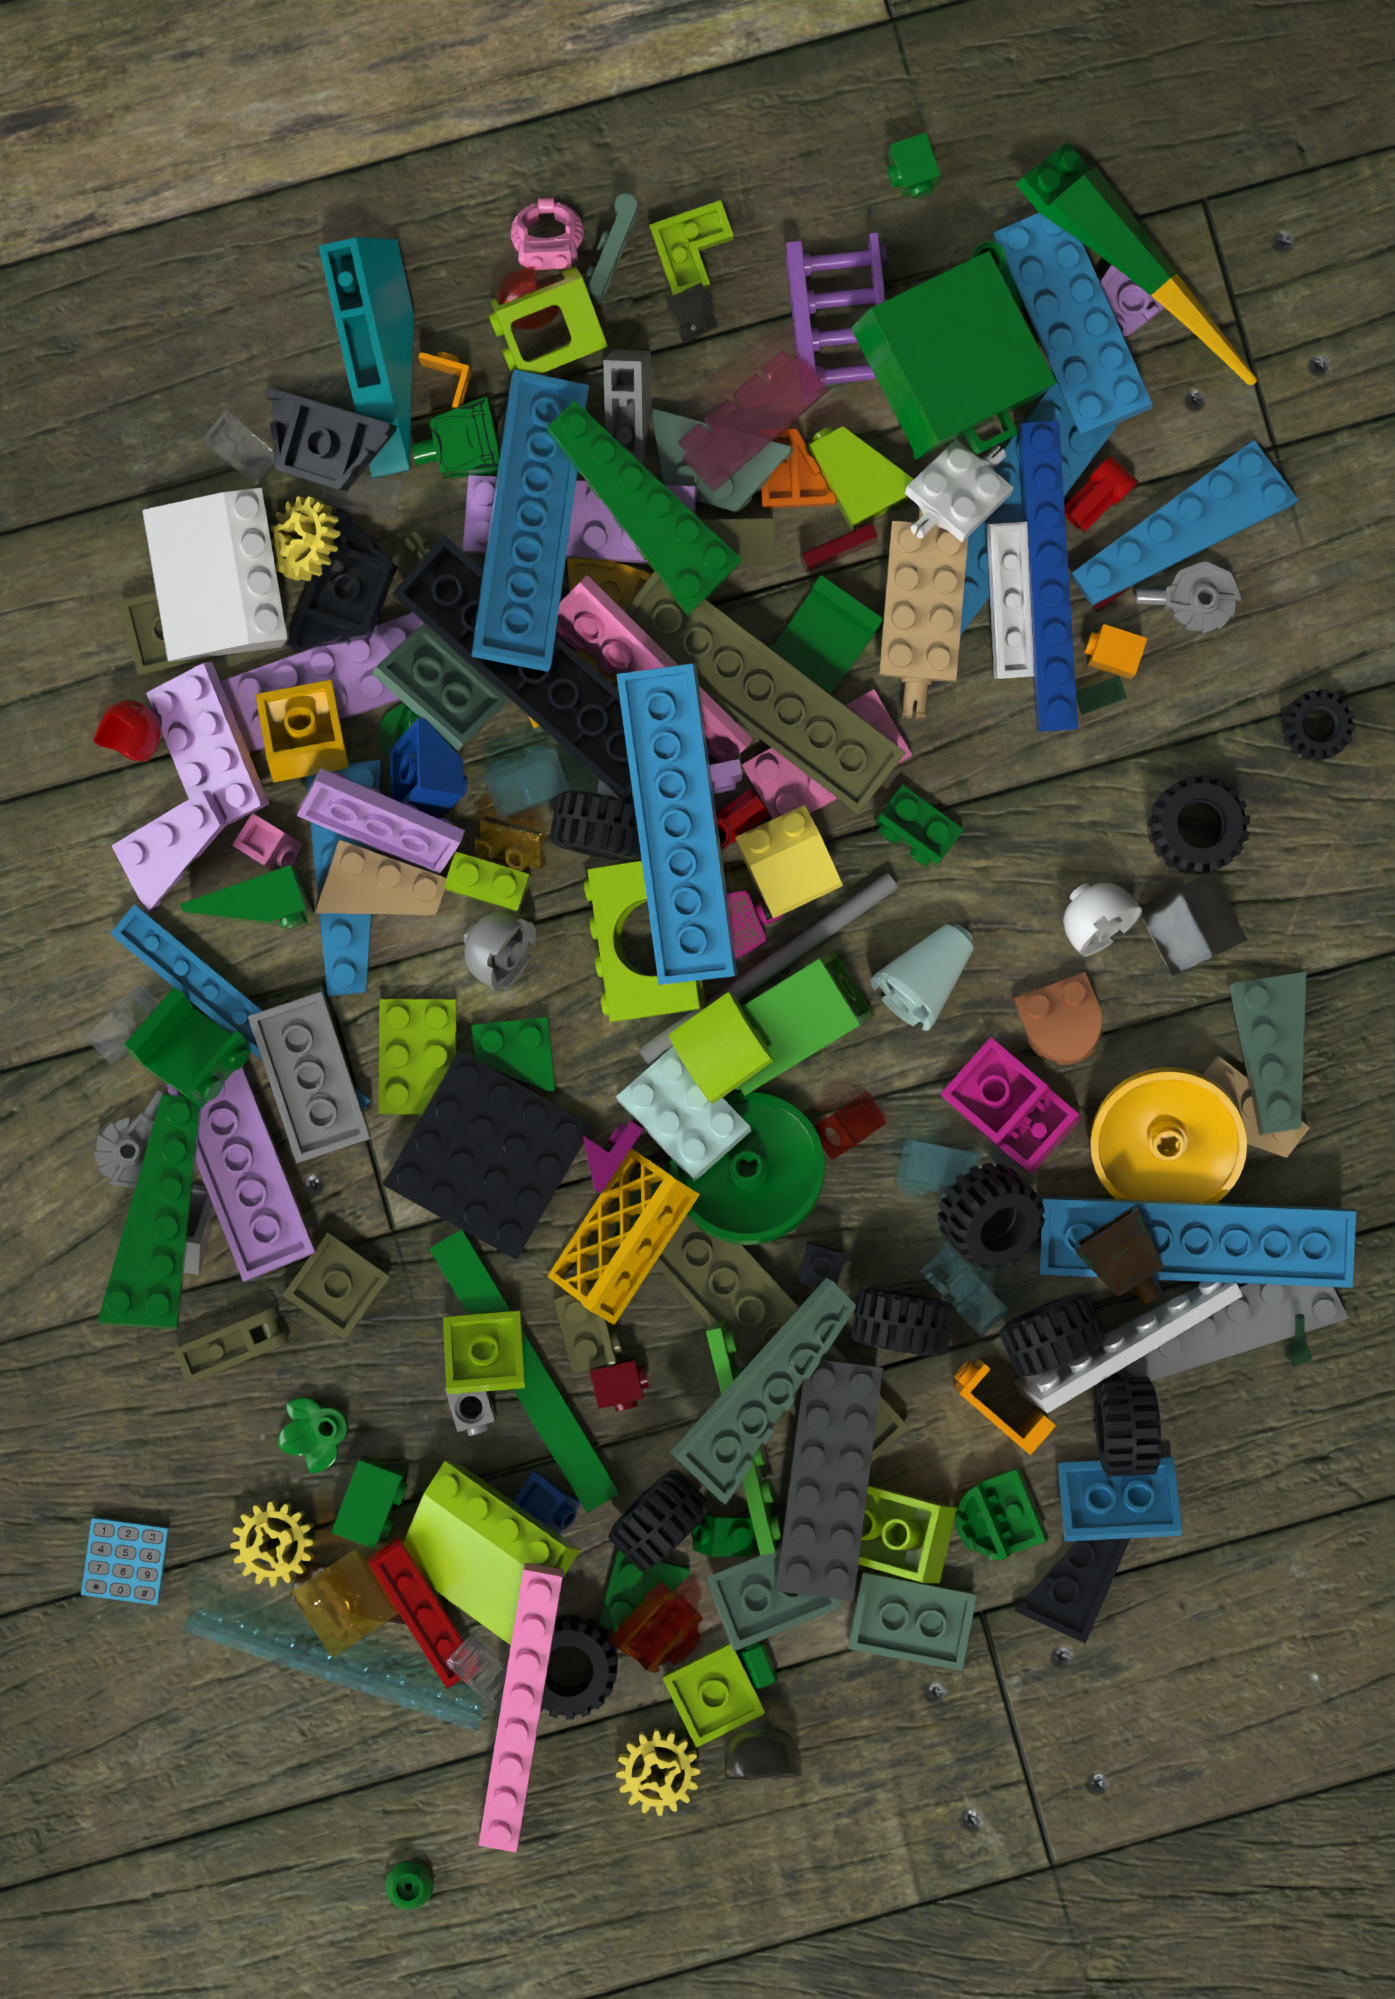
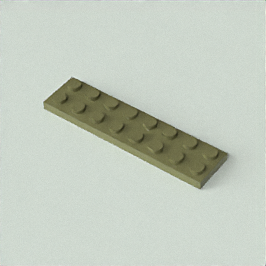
M655 571L625 610V613L678 665L696 663L699 686L729 716L856 813L860 814L906 752L708 600H705L688 617L659 580V576Z
M687 1215L655 1262V1266L710 1325L714 1322L727 1320L729 1330H735L738 1338L739 1352L736 1354L747 1365L800 1308L742 1245L724 1242L706 1234ZM833 1343L821 1357L822 1360L850 1363ZM801 1385L793 1395L795 1401L789 1408V1411L796 1419L798 1416ZM879 1395L871 1463L910 1428L881 1395Z

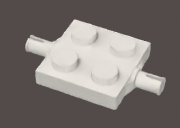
M957 439L951 443L907 485L904 494L919 505L924 514L911 526L912 533L915 535L918 532L916 537L923 538L932 527L937 525L948 530L961 542L972 534L1011 496L1014 489L994 470L1006 458L1005 450L1002 449L999 452L1001 447L995 445L991 451L981 458L971 452Z

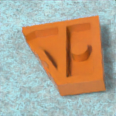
M797 429L758 431V438L794 448L793 455L788 460L785 459L770 475L772 478L761 489L762 509L836 505V497L833 491L829 489L820 473L821 470L814 458L809 454L806 444Z

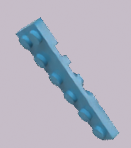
M1253 440L1070 574V577L1091 606H1094L1138 584L1140 581L1152 577L1168 567L1292 507L1299 499L1255 440Z
M381 760L349 763V768L332 771L344 775L347 780L364 787L375 788L381 792ZM317 774L306 776L307 792ZM310 822L317 894L319 898L339 840L375 853L376 850ZM320 914L327 995L329 997L367 993L373 914Z

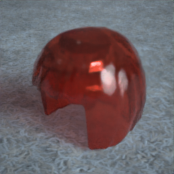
M534 266L527 267L516 273L510 272L502 279L498 287L497 302L499 305L552 285L555 282L538 288ZM551 305L513 321L511 326L520 330H534L544 327L557 317L560 307Z

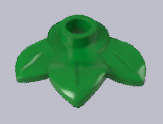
M300 1397L286 1404L288 1414L293 1422L280 1432L277 1442L278 1447L290 1455H305L309 1472L313 1474L319 1473L331 1466L337 1459L338 1443L343 1441L348 1434V1419L341 1410L335 1407L323 1408L312 1398ZM324 1421L332 1424V1433H328L323 1426Z

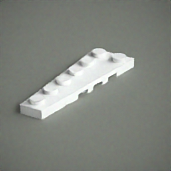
M1201 1282L1198 1287L1106 1333L1107 1339L1093 1352L1058 1368L1033 1376H1022L1013 1382L1021 1396L1046 1413H1049L1241 1298V1291L1237 1283Z

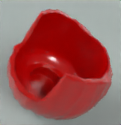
M136 700L120 701L105 712L96 730L93 742L100 747L115 750L133 761L147 762L154 755L160 743L161 725L159 718L152 709Z

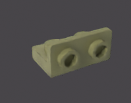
M568 1294L554 1298L572 1374L605 1365L617 1364L616 1355L622 1354L618 1332L610 1333L608 1322L590 1312L572 1295Z

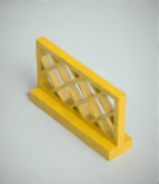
M631 1148L547 1277L580 1301L590 1312L615 1325L700 1194ZM639 1162L641 1164V1178L629 1182V1175ZM662 1181L652 1196L651 1185ZM641 1189V1202L630 1206V1193ZM619 1197L620 1211L608 1215V1207L613 1199ZM641 1213L630 1230V1217ZM620 1221V1235L609 1239V1225ZM598 1230V1243L587 1247V1239L592 1231ZM620 1246L609 1262V1249ZM599 1253V1267L588 1271L587 1258ZM577 1262V1276L565 1280L563 1278L564 1274L572 1263ZM599 1278L588 1294V1282Z

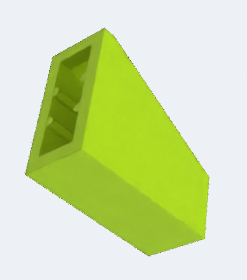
M830 426L812 436L814 442L809 444L808 452L821 470L820 473L829 489L833 491L836 497V504L851 531L911 500L904 493L907 485L914 479L844 426L835 431Z

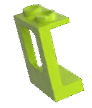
M576 266L562 271L564 280L502 305L498 304L496 298L490 300L495 313L488 315L496 337L504 335L508 348L503 349L502 353L510 372L517 369L534 374H542L608 347L583 277ZM551 305L559 306L570 332L571 342L564 347L532 360H524L521 357L511 331L512 322Z

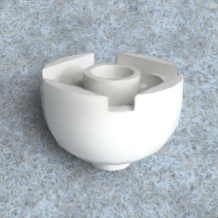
M1086 883L1078 887L1070 895L1069 898L1072 902L1065 911L1063 922L1066 935L1073 947L1080 954L1087 957L1112 944L1113 940L1110 937L1119 930L1123 934L1127 932L1140 917L1142 909L1133 896L1123 887L1113 883H1098L1090 887Z

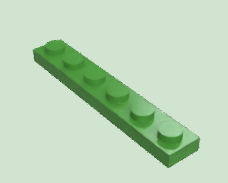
M727 1320L714 1322L706 1330L721 1395L744 1370L743 1367L738 1368L735 1353L739 1352L738 1338L735 1330H729ZM761 1444L750 1462L753 1465L742 1482L760 1555L776 1552L780 1539H782L783 1524L780 1516H774L771 1502L775 1501V1492L771 1479H765L762 1465L766 1464L764 1446Z

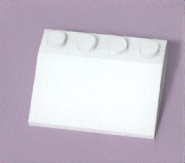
M262 488L222 492L142 511L168 662L280 648L287 640Z

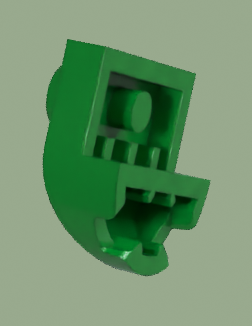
M1020 1466L977 1482L963 1496L958 1511L955 1514L956 1530L963 1544L970 1551L975 1550L984 1556H988L990 1560L1006 1559L1015 1552L1044 1543L1049 1539Z

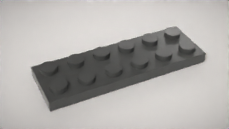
M820 1359V1363L811 1377L804 1379L802 1382L775 1588L778 1592L854 1601L882 1367Z

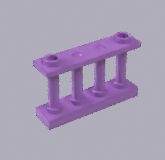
M870 233L868 241L869 250L810 256L809 252L803 253L801 241L786 243L785 257L802 402L817 401L818 389H824L826 384L876 379L869 364L830 369L815 366L814 352L820 351V347L858 342L851 328L818 331V328H811L810 314L816 313V309L875 303L876 306L885 302L882 268L888 267L886 244L879 245L878 233ZM871 266L873 288L814 294V290L807 291L805 276H812L813 271Z

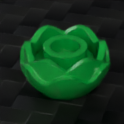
M401 1861L396 1864L385 1879V1890L388 1899L393 1905L403 1910H415L422 1907L429 1900L434 1889L429 1869L423 1864L411 1861ZM411 1883L412 1889H407L405 1885Z

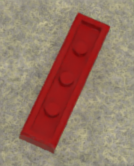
M399 1538L366 1559L369 1567L447 1689L479 1668Z

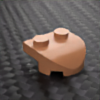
M1086 972L1013 998L1014 1005L1027 1034L1028 1043L1036 1055L1056 1061L1058 1065H1070L1083 1061L1094 1052L1095 1046L1102 1035V1012Z

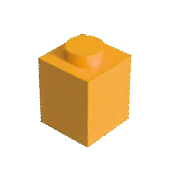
M1103 624L1098 633L1091 632L1084 651L1085 654L1090 655L1087 665L1131 680L1136 675L1148 638Z

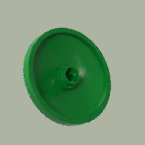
M750 1092L745 1096L743 1093L724 1096L723 1099L751 1127V1132L695 1182L672 1158L670 1173L673 1177L700 1194L687 1213V1217L706 1234L724 1242L740 1245L762 1244L776 1240L797 1228L806 1220L818 1203L826 1174L825 1157L820 1138L808 1118L800 1110L783 1099Z

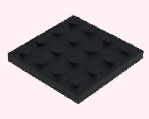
M458 1050L382 1185L517 1260L584 1143L583 1136L587 1137L593 1126Z

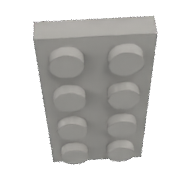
M323 992L248 1016L296 1163L372 1139Z

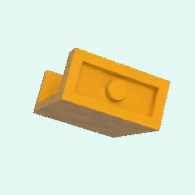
M979 1358L974 1363L969 1360L966 1361L954 1375V1378L957 1380V1383L953 1386L955 1390L1029 1455H1032L1056 1425L1036 1408L1018 1430L1015 1431L971 1393L989 1372L990 1368Z

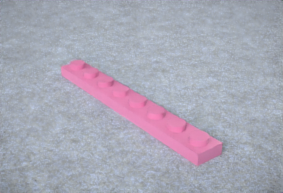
M526 1562L524 1565L479 1846L515 1853L518 1849L564 1575L563 1569Z

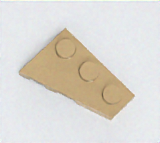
M339 840L313 914L435 916L445 891L444 885L447 878Z
M1217 1056L1203 1075L1212 1079L1226 1090L1238 1106L1244 1121L1248 1145L1287 1158L1310 1129L1308 1125L1301 1121V1128L1297 1130L1260 1136L1248 1078L1220 1056Z

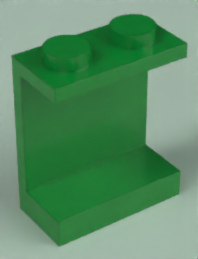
M820 575L813 585L809 596L775 644H772L769 648L832 695L878 631L884 619Z
M175 987L172 988L124 1044L137 1063L200 1108H203L209 1100H213L222 1090L223 1083L234 1071L239 1070L245 1064L248 1054L252 1051L241 1033L237 1030L233 1034L226 1031L196 1010L186 995Z

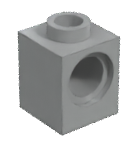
M446 1386L444 1387L457 1432L467 1430L468 1436L490 1430L489 1423L494 1422L497 1416L489 1391L448 1395ZM468 1396L478 1398L482 1403V1413L478 1416H468L462 1410V1400Z

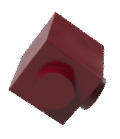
M636 1358L619 1361L611 1366L605 1365L593 1368L589 1371L598 1409L614 1406L615 1412L638 1407L637 1400L644 1398L643 1389L650 1388L645 1365L637 1367Z

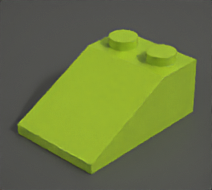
M868 1485L858 1564L921 1583H940L957 1507Z

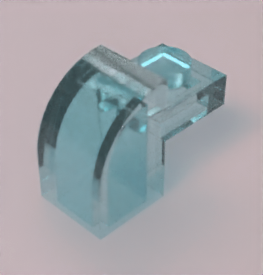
M949 1245L942 1249L920 1270L925 1278L948 1303L955 1307L959 1315L980 1337L1009 1312L1006 1306Z

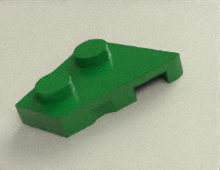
M548 1017L471 1025L476 1060L505 1075L547 1091H556Z
M618 1549L598 1626L636 1635L687 1578L690 1568L661 1560L651 1569L640 1572Z

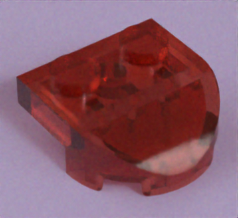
M660 1581L655 1588L645 1595L644 1600L635 1611L619 1625L618 1630L609 1640L618 1650L637 1660L646 1671L656 1673L659 1672V1665L667 1662L677 1665L692 1652L700 1639L697 1626L698 1623L703 1621V1618L682 1594Z

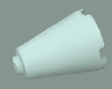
M945 924L879 970L871 978V986L874 991L880 986L885 993L881 999L882 1002L899 1018L913 1027L918 1022L924 1024L922 1030L928 1031L936 1022L974 950L971 943L973 938L962 926L958 924L954 926Z

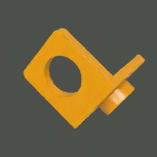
M420 352L418 359L421 366L460 377L452 408L454 410L463 406L472 376L470 366L459 363L460 358L449 353L438 352L437 356Z

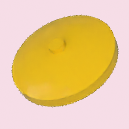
M1154 1068L1125 1079L1103 1100L1092 1125L1091 1155L1094 1168L1103 1186L1115 1199L1217 1203L1233 1188L1246 1160L1247 1137L1245 1125L1239 1108L1232 1097L1212 1079L1184 1068Z

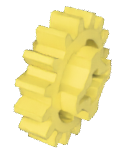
M297 496L295 504L289 501L285 503V514L277 512L276 517L279 523L277 526H270V531L274 533V539H271V546L274 548V562H277L275 569L277 572L284 573L285 577L297 581L300 579L311 581L312 574L322 575V564L331 565L332 562L328 555L330 552L338 550V547L333 544V539L340 536V531L334 530L333 526L339 520L338 517L330 515L333 508L323 504L324 501L310 496L307 498Z
M276 1500L268 1502L267 1511L261 1504L253 1506L255 1516L247 1512L242 1514L240 1517L245 1526L233 1528V1532L240 1536V1540L230 1544V1548L240 1549V1555L234 1559V1563L245 1562L247 1566L242 1574L247 1576L255 1572L257 1574L256 1584L263 1583L269 1577L270 1585L274 1587L279 1585L280 1576H282L286 1583L294 1580L293 1570L300 1575L307 1570L302 1563L303 1560L311 1561L314 1559L315 1555L308 1551L307 1547L317 1543V1539L307 1537L306 1533L314 1526L312 1523L305 1525L301 1523V1519L305 1514L304 1511L294 1515L291 1514L292 1504L289 1502L285 1503L279 1510ZM272 1518H278L287 1522L291 1528L288 1529L277 1525L276 1520ZM255 1527L257 1536L253 1546H250V1536ZM278 1537L281 1544L276 1548L269 1549L266 1542L270 1541L271 1538L275 1539ZM297 1540V1552L294 1559L291 1561L292 1556L290 1554V1550L292 1548L293 1542ZM260 1558L270 1562L272 1568L261 1565L256 1559Z
M655 1728L651 1738H648L644 1731L639 1732L640 1743L636 1744L631 1740L626 1742V1747L630 1754H619L618 1761L626 1765V1767L616 1770V1777L626 1779L620 1785L619 1790L621 1793L628 1791L632 1793L628 1801L631 1806L641 1801L642 1813L646 1814L650 1806H655L657 1815L662 1816L663 1806L669 1805L673 1812L678 1811L677 1800L681 1799L685 1803L690 1802V1795L687 1789L697 1790L698 1782L691 1778V1776L700 1774V1766L691 1764L697 1758L696 1750L685 1751L688 1745L687 1738H683L678 1743L674 1741V1730H670L667 1737H661L659 1728ZM657 1747L668 1748L675 1753L668 1755L658 1751ZM642 1753L643 1767L632 1774L633 1764ZM657 1764L660 1769L666 1768L665 1777L659 1779L657 1774L650 1776L652 1765ZM684 1769L683 1780L675 1790L673 1784L674 1776L681 1773V1770ZM648 1788L658 1792L660 1796L649 1795L642 1790Z

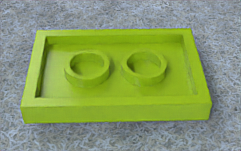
M379 999L378 1114L423 1113L457 1053L456 999Z

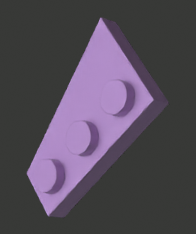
M1113 265L1110 266L1100 281V285L1124 339L1165 309L1151 295Z
M209 790L198 793L112 845L147 913L154 912L162 903L161 899L171 887L177 885L182 879V874L196 858L202 855L226 826V822Z

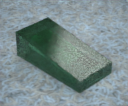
M1119 676L1076 691V700L1082 715L1127 699Z

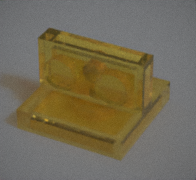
M357 1548L290 1592L332 1658L399 1614Z

